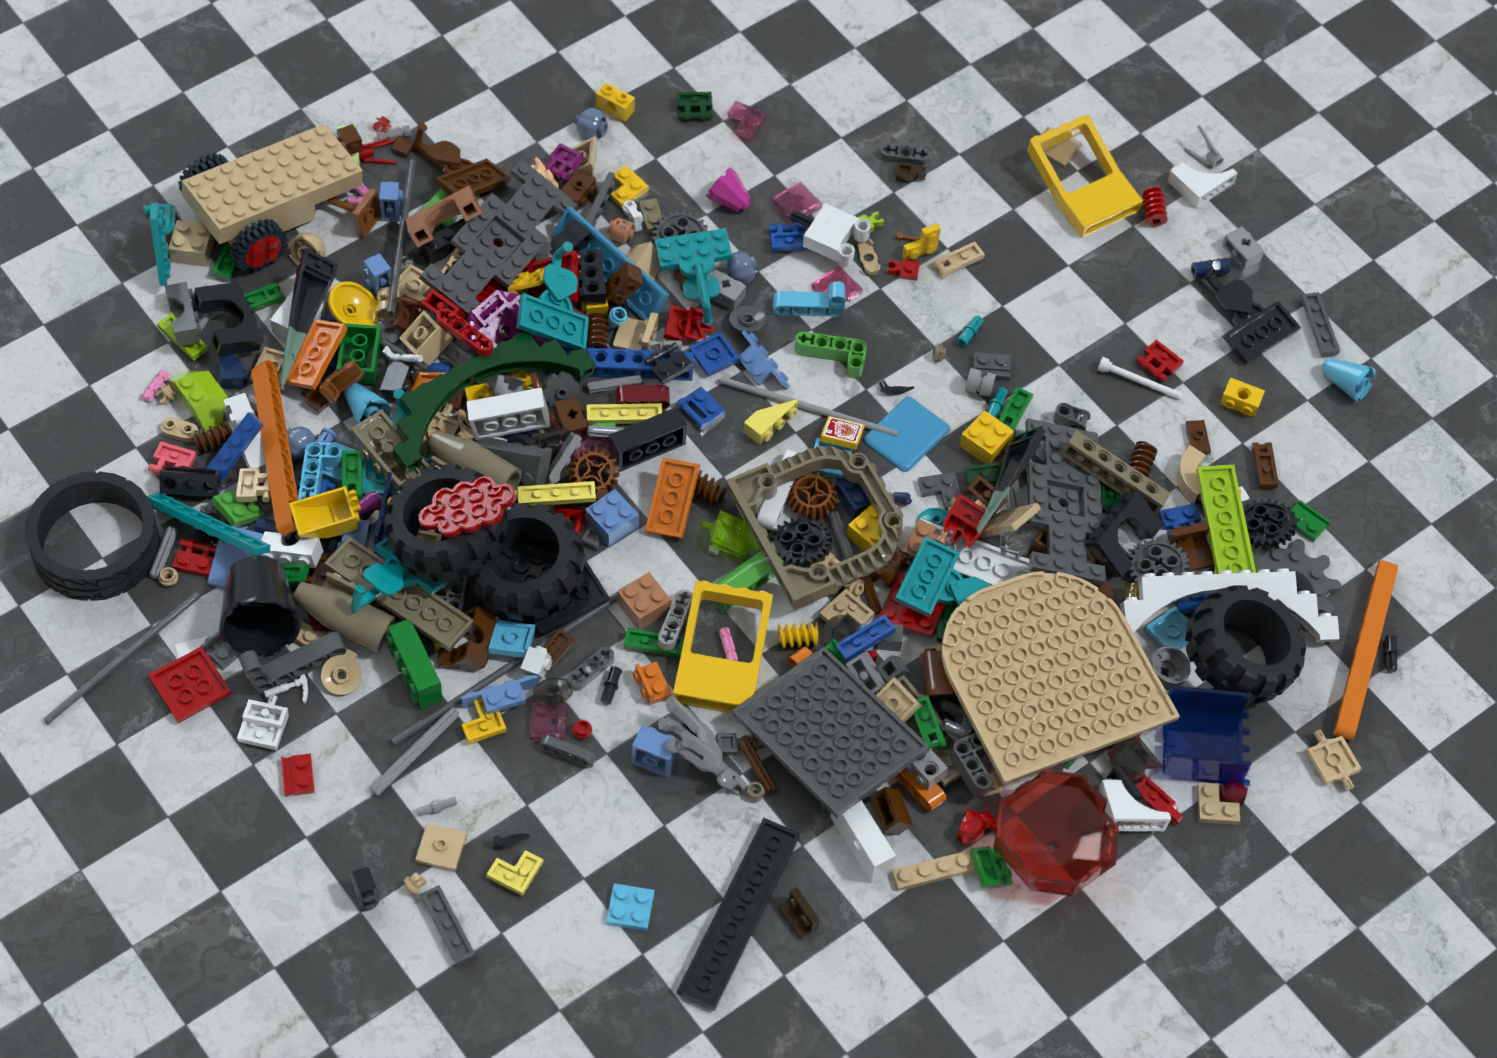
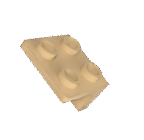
M651 312L649 319L645 321L627 317L626 322L619 325L613 347L618 349L650 350L658 328V314Z

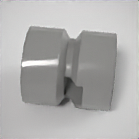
M971 368L965 391L971 393L979 391L980 395L990 397L996 374L990 372L982 374L981 370Z

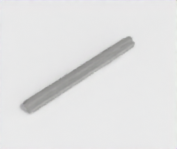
M453 707L450 708L370 786V791L376 796L380 795L459 717V712Z

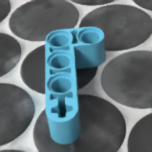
M838 281L829 284L828 292H775L773 294V312L781 316H841L844 313L846 302L845 284Z
M311 442L306 446L298 500L320 494L323 467L336 468L342 465L343 454L339 444Z

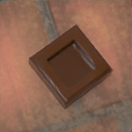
M398 136L391 147V152L407 158L414 148V141Z
M438 648V669H458V665L455 664L458 648H452L450 651L445 648Z

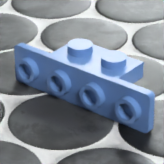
M744 330L742 334L751 345L739 355L741 363L759 385L774 374L781 385L788 389L790 387L787 382L789 380L782 371H778L777 367L779 366L772 358H768V351L764 346H759L757 343L759 340L752 332L749 334Z
M537 674L526 675L521 679L509 680L495 687L488 686L478 692H468L461 697L462 708L474 706V701L481 698L487 715L525 704L526 699L523 691L538 687L539 677Z

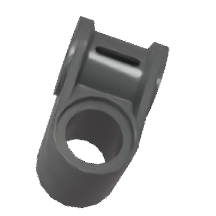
M1060 403L1057 405L1053 415V422L1062 426L1086 430V423L1090 419L1091 414L1085 409L1077 408L1068 403Z

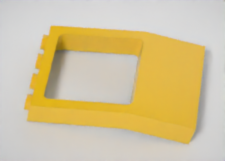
M1089 114L1078 116L1071 122L1063 123L1055 129H1049L1044 134L1030 139L1027 148L1030 157L1058 207L1081 238L1140 211L1143 200L1119 170ZM1082 134L1095 154L1106 177L1068 193L1060 182L1044 150Z
M695 581L683 649L673 696L679 703L732 713L733 709L755 695L773 594H769L766 591H752L744 587H730L727 584L718 585L708 581ZM702 600L754 608L762 611L754 657L751 663L691 652Z

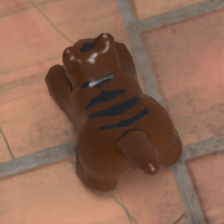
M896 549L894 556L887 565L875 573H871L870 576L872 578L878 577L883 581L884 587L890 589L897 579L898 573H904L909 568V564L905 563L906 555Z

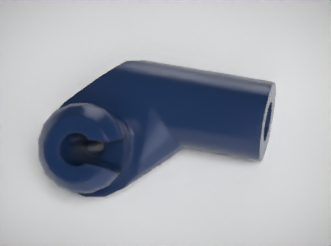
M908 492L892 493L895 502L902 501L904 506L912 503L911 495Z

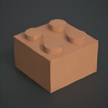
M650 572L617 590L618 605L639 630L666 615L671 607L672 600Z

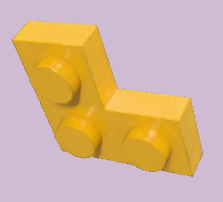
M626 165L614 172L615 177L613 180L621 187L611 193V199L622 209L626 201H635L649 191V186Z
M938 223L922 228L920 240L903 245L902 257L904 260L916 259L919 256L937 251L941 230Z
M482 698L474 701L479 718L462 724L468 745L507 732L500 711L487 715Z

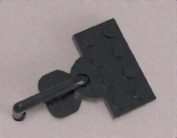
M1218 260L1212 262L1205 274V278L1217 292L1216 298L1225 309L1233 311L1232 321L1235 328L1224 334L1223 338L1245 365L1301 329V326L1279 301L1266 309L1260 304L1252 302L1253 291L1243 280L1236 279L1224 286L1215 275L1216 271L1221 269V263Z

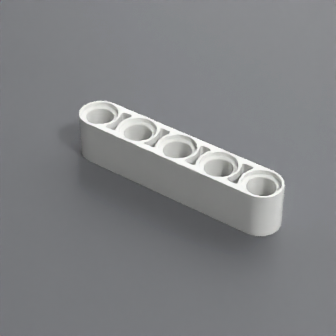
M787 449L783 460L794 456L797 452ZM793 481L778 486L776 495L773 498L765 499L757 517L761 527L772 531L776 529L788 502V492L791 489L789 486H793Z

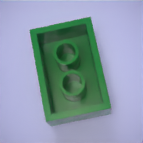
M344 323L348 329L340 343L336 370L342 368L346 362L354 360L364 372L363 377L356 383L376 384L381 351L380 342L382 340L381 326Z

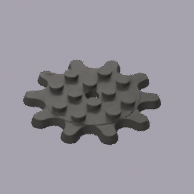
M1301 539L1294 540L1289 549L1272 546V550H1269L1268 546H1265L1263 555L1253 554L1256 573L1262 569L1277 572L1278 569L1286 568L1306 576L1312 585L1313 594L1317 595L1318 613H1331V616H1334L1335 608L1327 601L1326 596L1331 593H1339L1342 585L1339 580L1330 579L1323 573L1330 566L1328 556L1321 555L1317 558L1307 556L1304 552L1305 543ZM1299 622V624H1300V626H1301V630L1304 631V632H1309V631Z

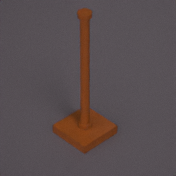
M371 188L358 206L335 198L322 201L352 212L357 235L362 239L366 238L381 217L377 190Z

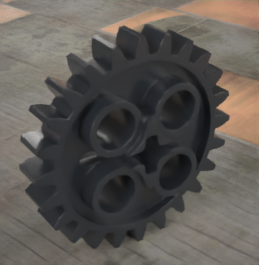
M1270 498L1267 502L1260 499V503L1253 500V505L1246 503V508H1243L1250 544H1254V549L1258 546H1261V550H1264L1265 546H1268L1269 550H1272V546L1279 548L1280 543L1286 545V540L1291 541L1292 536H1295L1297 517H1295V512L1291 511L1290 506L1285 508V503L1283 502L1279 505L1278 500L1272 503Z
M799 516L797 521L791 518L790 523L784 521V526L777 525L778 530H773V535L770 536V543H774L777 550L776 554L784 563L786 562V566L792 564L794 566L800 565L801 568H804L805 565L811 567V563H819V559L824 561V555H829V550H832V536L827 525L823 526L822 521L816 523V518L809 521L808 516L804 520Z

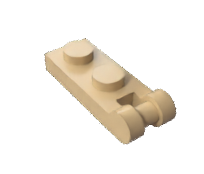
M973 242L936 259L932 265L940 271L939 274L942 278H947L951 273L984 259L985 254L976 242Z

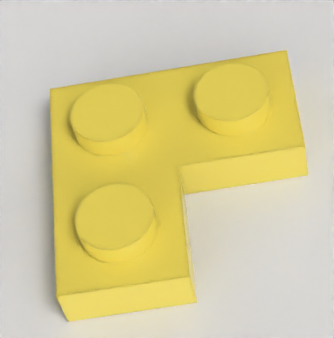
M526 850L515 867L496 858L486 875L488 879L523 896L542 866L543 859Z

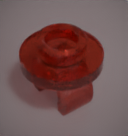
M381 116V118L376 117V120L379 122L374 123L372 128L377 131L382 126L380 132L386 133L387 127H392L390 125L391 121L384 116Z

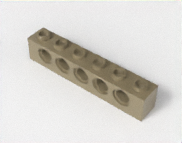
M1078 430L1075 431L1060 453L1120 495L1126 492H1139L1155 516L1162 509L1171 494Z

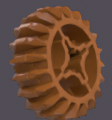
M595 447L592 453L590 448H587V454L580 451L581 458L576 455L574 456L576 462H570V466L573 468L568 469V473L573 474L569 476V481H574L573 483L594 481L597 485L595 492L599 489L607 490V488L611 491L614 490L612 484H618V480L615 478H618L620 473L615 472L619 470V465H614L616 459L609 460L612 455L611 453L605 456L604 449L601 450V453H597L598 448ZM595 459L603 463L596 465L591 460ZM584 463L587 472L580 478L578 470ZM608 468L610 477L604 483L601 474ZM591 470H594V472L597 470V476H594V474L591 476Z
M811 472L808 476L804 475L796 478L795 481L792 480L793 486H789L791 489L787 497L788 506L792 507V513L797 512L798 517L804 515V518L807 516L811 517V519L818 517L821 520L823 515L827 517L829 512H833L834 506L837 504L838 493L836 486L832 485V479L827 480L826 475L820 477L819 472L816 475H813Z

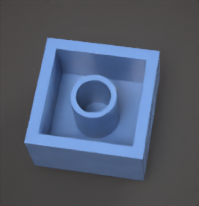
M614 489L585 509V522L589 526L594 527L599 537L610 547L639 527V514Z
M641 726L632 744V764L669 778L678 760V753H671L666 746L673 736L662 734L653 727Z

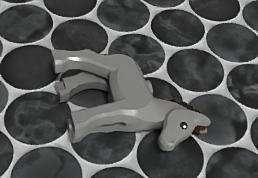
M669 696L666 699L665 706L669 712L679 717L682 723L669 717L666 719L661 717L658 721V726L662 731H670L676 734L682 741L673 736L666 744L668 750L671 753L680 754L699 770L717 775L719 785L739 795V791L742 788L746 789L747 785L723 761L722 751L711 729L694 716L688 708L680 704L674 696Z

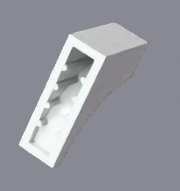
M1183 162L1170 170L1168 183L1195 208H1198L1233 185L1237 172L1232 168L1223 173H1203L1190 168Z
M1102 780L1096 792L1108 831H1165L1171 820L1169 812L1156 811L1136 801L1127 792L1121 780Z

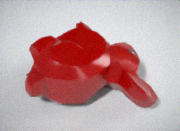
M966 808L963 822H961L956 837L962 841L963 845H967L980 840L985 829L990 828L1000 833L1003 832L1004 826L995 822L993 815L988 810L984 809L979 813Z

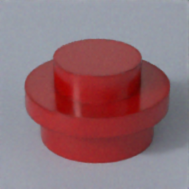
M578 720L573 724L572 733L578 739H586L592 734V725L586 720Z

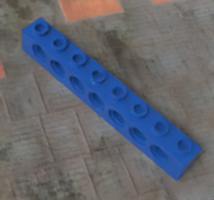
M562 347L567 355L576 350L570 347ZM593 347L585 349L596 363L594 374L588 377L620 378L641 375L642 379L657 380L651 372V368L655 365L652 363L647 366L644 359L648 358L649 354L658 351L648 349H599ZM683 351L693 363L694 352ZM664 356L660 360L663 362L666 359H668V357ZM693 366L672 380L693 381ZM544 371V375H548V376H550L551 374L555 373V372Z

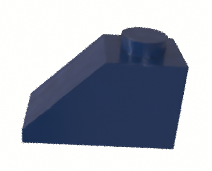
M232 354L220 356L219 379L221 387L224 389L244 388V381H248L247 370H244L243 363Z

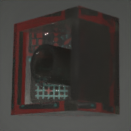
M1128 738L1120 741L1106 753L1110 758L1111 764L1113 766L1119 764L1134 784H1138L1144 777L1150 778L1164 769L1163 765L1141 738Z

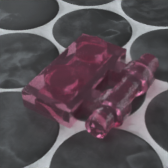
M533 701L529 740L541 741L544 735L550 736V734H554L556 738L563 740L567 728L565 726V718L568 717L567 703L559 702L558 709H553V702ZM552 718L557 719V725H551Z

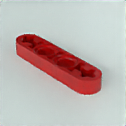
M446 308L440 309L437 312V324L478 355L485 357L493 353L492 340L460 316ZM456 325L463 326L460 330H456L453 327ZM469 335L476 336V338L472 340L467 339L466 337Z

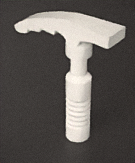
M385 346L382 351L390 361H423L422 355L394 354L388 346Z
M305 674L301 675L300 679H295L294 682L284 683L265 690V697L269 698L270 694L277 695L281 692L283 693L295 686H303L304 697L302 698L303 703L306 704L308 698Z

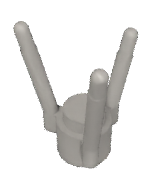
M1198 125V129L1211 151L1206 154L1207 159H1204L1188 148H1185V151L1203 162L1207 167L1211 165L1213 168H1216L1222 164L1224 158L1215 149L1201 125Z

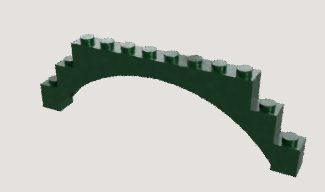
M529 332L517 333L512 339L500 342L493 348L491 355L472 357L464 364L454 366L449 372L437 375L432 381L424 382L418 388L405 392L400 397V408L406 416L399 419L396 426V433L403 442L398 443L393 448L392 458L405 475L421 467L422 456L420 448L431 421L447 401L477 381L500 373L521 370H539L555 373L563 371L570 373L578 381H581L594 374L596 363L584 347L579 350H573L567 355L556 339L550 342L546 341L539 347Z

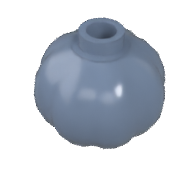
M588 108L575 118L577 131L586 140L593 136L598 140L600 137H597L596 134L604 136L608 130L606 117L599 109Z
M734 252L732 254L733 259L727 260L726 268L723 271L736 281H741L744 285L749 284L756 276L755 271L758 270L755 258L753 256L749 257L746 252Z
M301 426L287 429L292 461H300L304 459L306 446L311 442H315L314 434L308 428Z

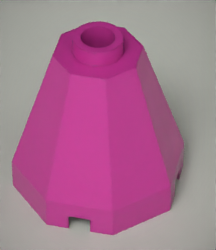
M730 167L725 171L724 177L721 175L705 196L711 201L737 212L745 211L751 204L749 202L751 197L736 171Z

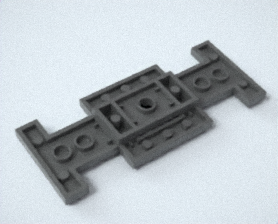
M523 159L510 172L513 177L523 184L510 201L505 204L491 193L480 206L482 214L468 220L450 241L463 255L445 275L431 263L419 277L431 289H434L458 306L467 318H469V313L481 304L475 298L492 278L505 288H508L548 241L549 238L535 228L548 211L553 208L560 215H563L567 207L575 209L578 205ZM493 241L500 242L501 247L495 246Z
M1027 418L1025 432L1040 426L1046 431L1041 438L1044 449V464L1029 461L1026 466L1028 505L1038 503L1041 507L1040 511L1028 520V525L1044 528L1047 531V554L1032 551L1029 555L1030 571H1043L1044 573L1053 574L1057 572L1066 573L1086 580L1091 584L1103 586L1106 582L1105 566L1087 563L1085 545L1086 537L1089 538V535L1098 528L1102 520L1101 482L1091 474L1082 473V468L1060 454L1076 430L1097 444L1098 433Z

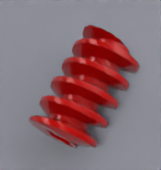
M1149 187L1145 189L1142 197L1146 223L1151 226L1166 224L1168 217L1165 194L1162 193V188Z

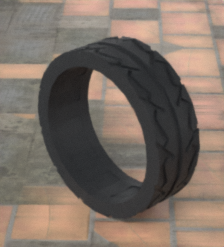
M96 471L81 472L50 485L36 499L27 516L25 539L35 569L39 572L38 575L55 592H60L59 594L76 600H106L119 596L122 592L124 594L136 587L150 572L160 546V534L150 500H147L148 497L143 490L131 480H126L127 478L115 473L101 471L98 473ZM103 502L116 504L130 510L143 523L140 537L131 551L119 561L106 567L94 570L71 569L58 564L44 552L46 537L55 522L68 511L82 505Z

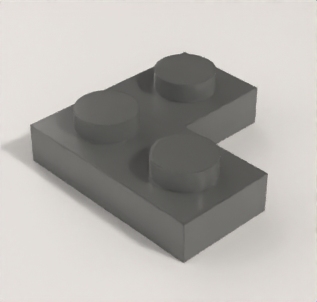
M955 472L918 478L917 482L921 496L941 495L945 510H948L946 506L952 498L955 497L957 499L959 494H961Z

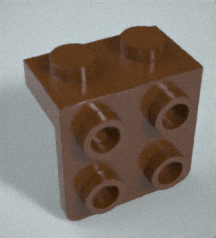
M1195 523L1188 527H1176L1171 530L1169 544L1172 545L1176 542V549L1182 547V553H1187L1190 571L1214 566L1212 551L1206 539L1210 529L1208 523Z

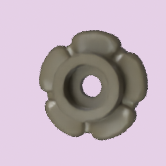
M942 344L934 346L932 355L933 360L940 362L941 359H945L946 349L943 348Z
M758 782L750 783L745 789L746 797L751 801H760L763 795H765L764 787Z

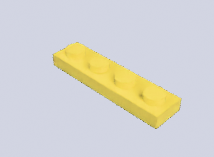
M662 403L587 405V420L589 424L596 421L598 423L633 424L662 413Z
M594 481L517 487L518 503H529L530 506H537L538 504L556 505L596 502Z

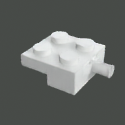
M272 694L269 695L267 703L249 699L242 716L243 723L237 737L238 742L277 750L289 717L288 708L275 705L278 697Z

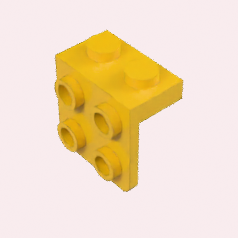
M544 268L538 269L534 273L523 272L518 274V277L507 288L508 292L521 296L523 293L528 294V288L542 285L544 283Z

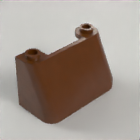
M936 648L925 649V652L920 654L922 694L924 696L928 695L930 702H933V699H937L939 696L940 700L947 697H957L945 673L942 651H936Z

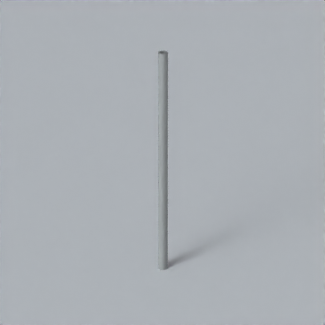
M721 377L720 384L781 403L797 400L729 378ZM797 400V408L827 417L831 416L865 424V429L897 436V430Z

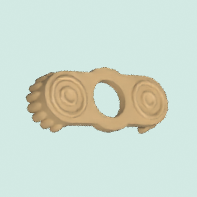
M871 239L865 242H858L857 246L860 262L863 264L865 272L868 275H876L881 265H878L877 254L873 250V241ZM865 255H871L874 259L873 261L868 262L865 261L863 257Z
M460 409L453 415L455 417L458 416V424L461 429L457 435L473 440L474 433L469 422L468 413Z

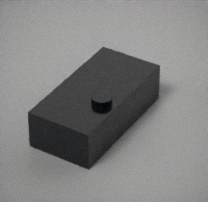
M677 407L639 423H633L627 428L609 435V453L612 454L610 459H616L614 465H619V470L617 471L622 472L686 445L687 423Z

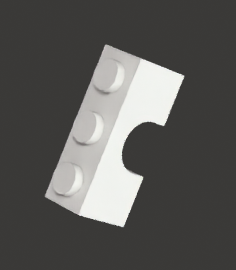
M265 531L261 541L271 545L270 552L261 556L273 558L281 564H306L310 568H316L323 553L319 538L301 536L296 544L287 546L282 535Z

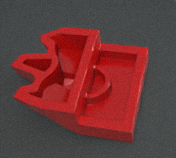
M671 305L668 311L663 338L672 341L681 340L682 343L706 339V335H710L715 327L705 325L702 322L703 310L694 307L686 310Z
M959 494L943 521V531H953L950 539L952 545H955L963 538L966 540L965 545L969 548L980 536L976 528L986 509Z

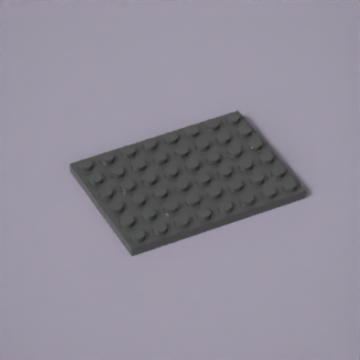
M822 647L732 710V715L836 818L929 752L930 749L926 742L825 647Z

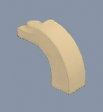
M1190 445L1181 458L1177 470V483L1186 499L1194 504L1197 500L1202 502L1196 469L1202 466L1206 455Z

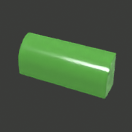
M759 551L714 584H727L730 587H744L756 591L775 576L762 552ZM778 556L780 562L784 566V561ZM713 601L723 613L735 606Z

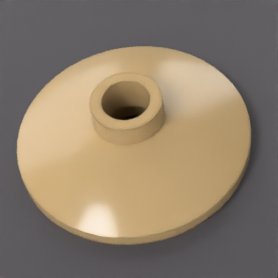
M337 655L328 659L323 665L321 680L325 688L331 693L337 695L349 694L358 687L361 681V669L353 658L346 655ZM339 672L345 673L344 679L338 678Z

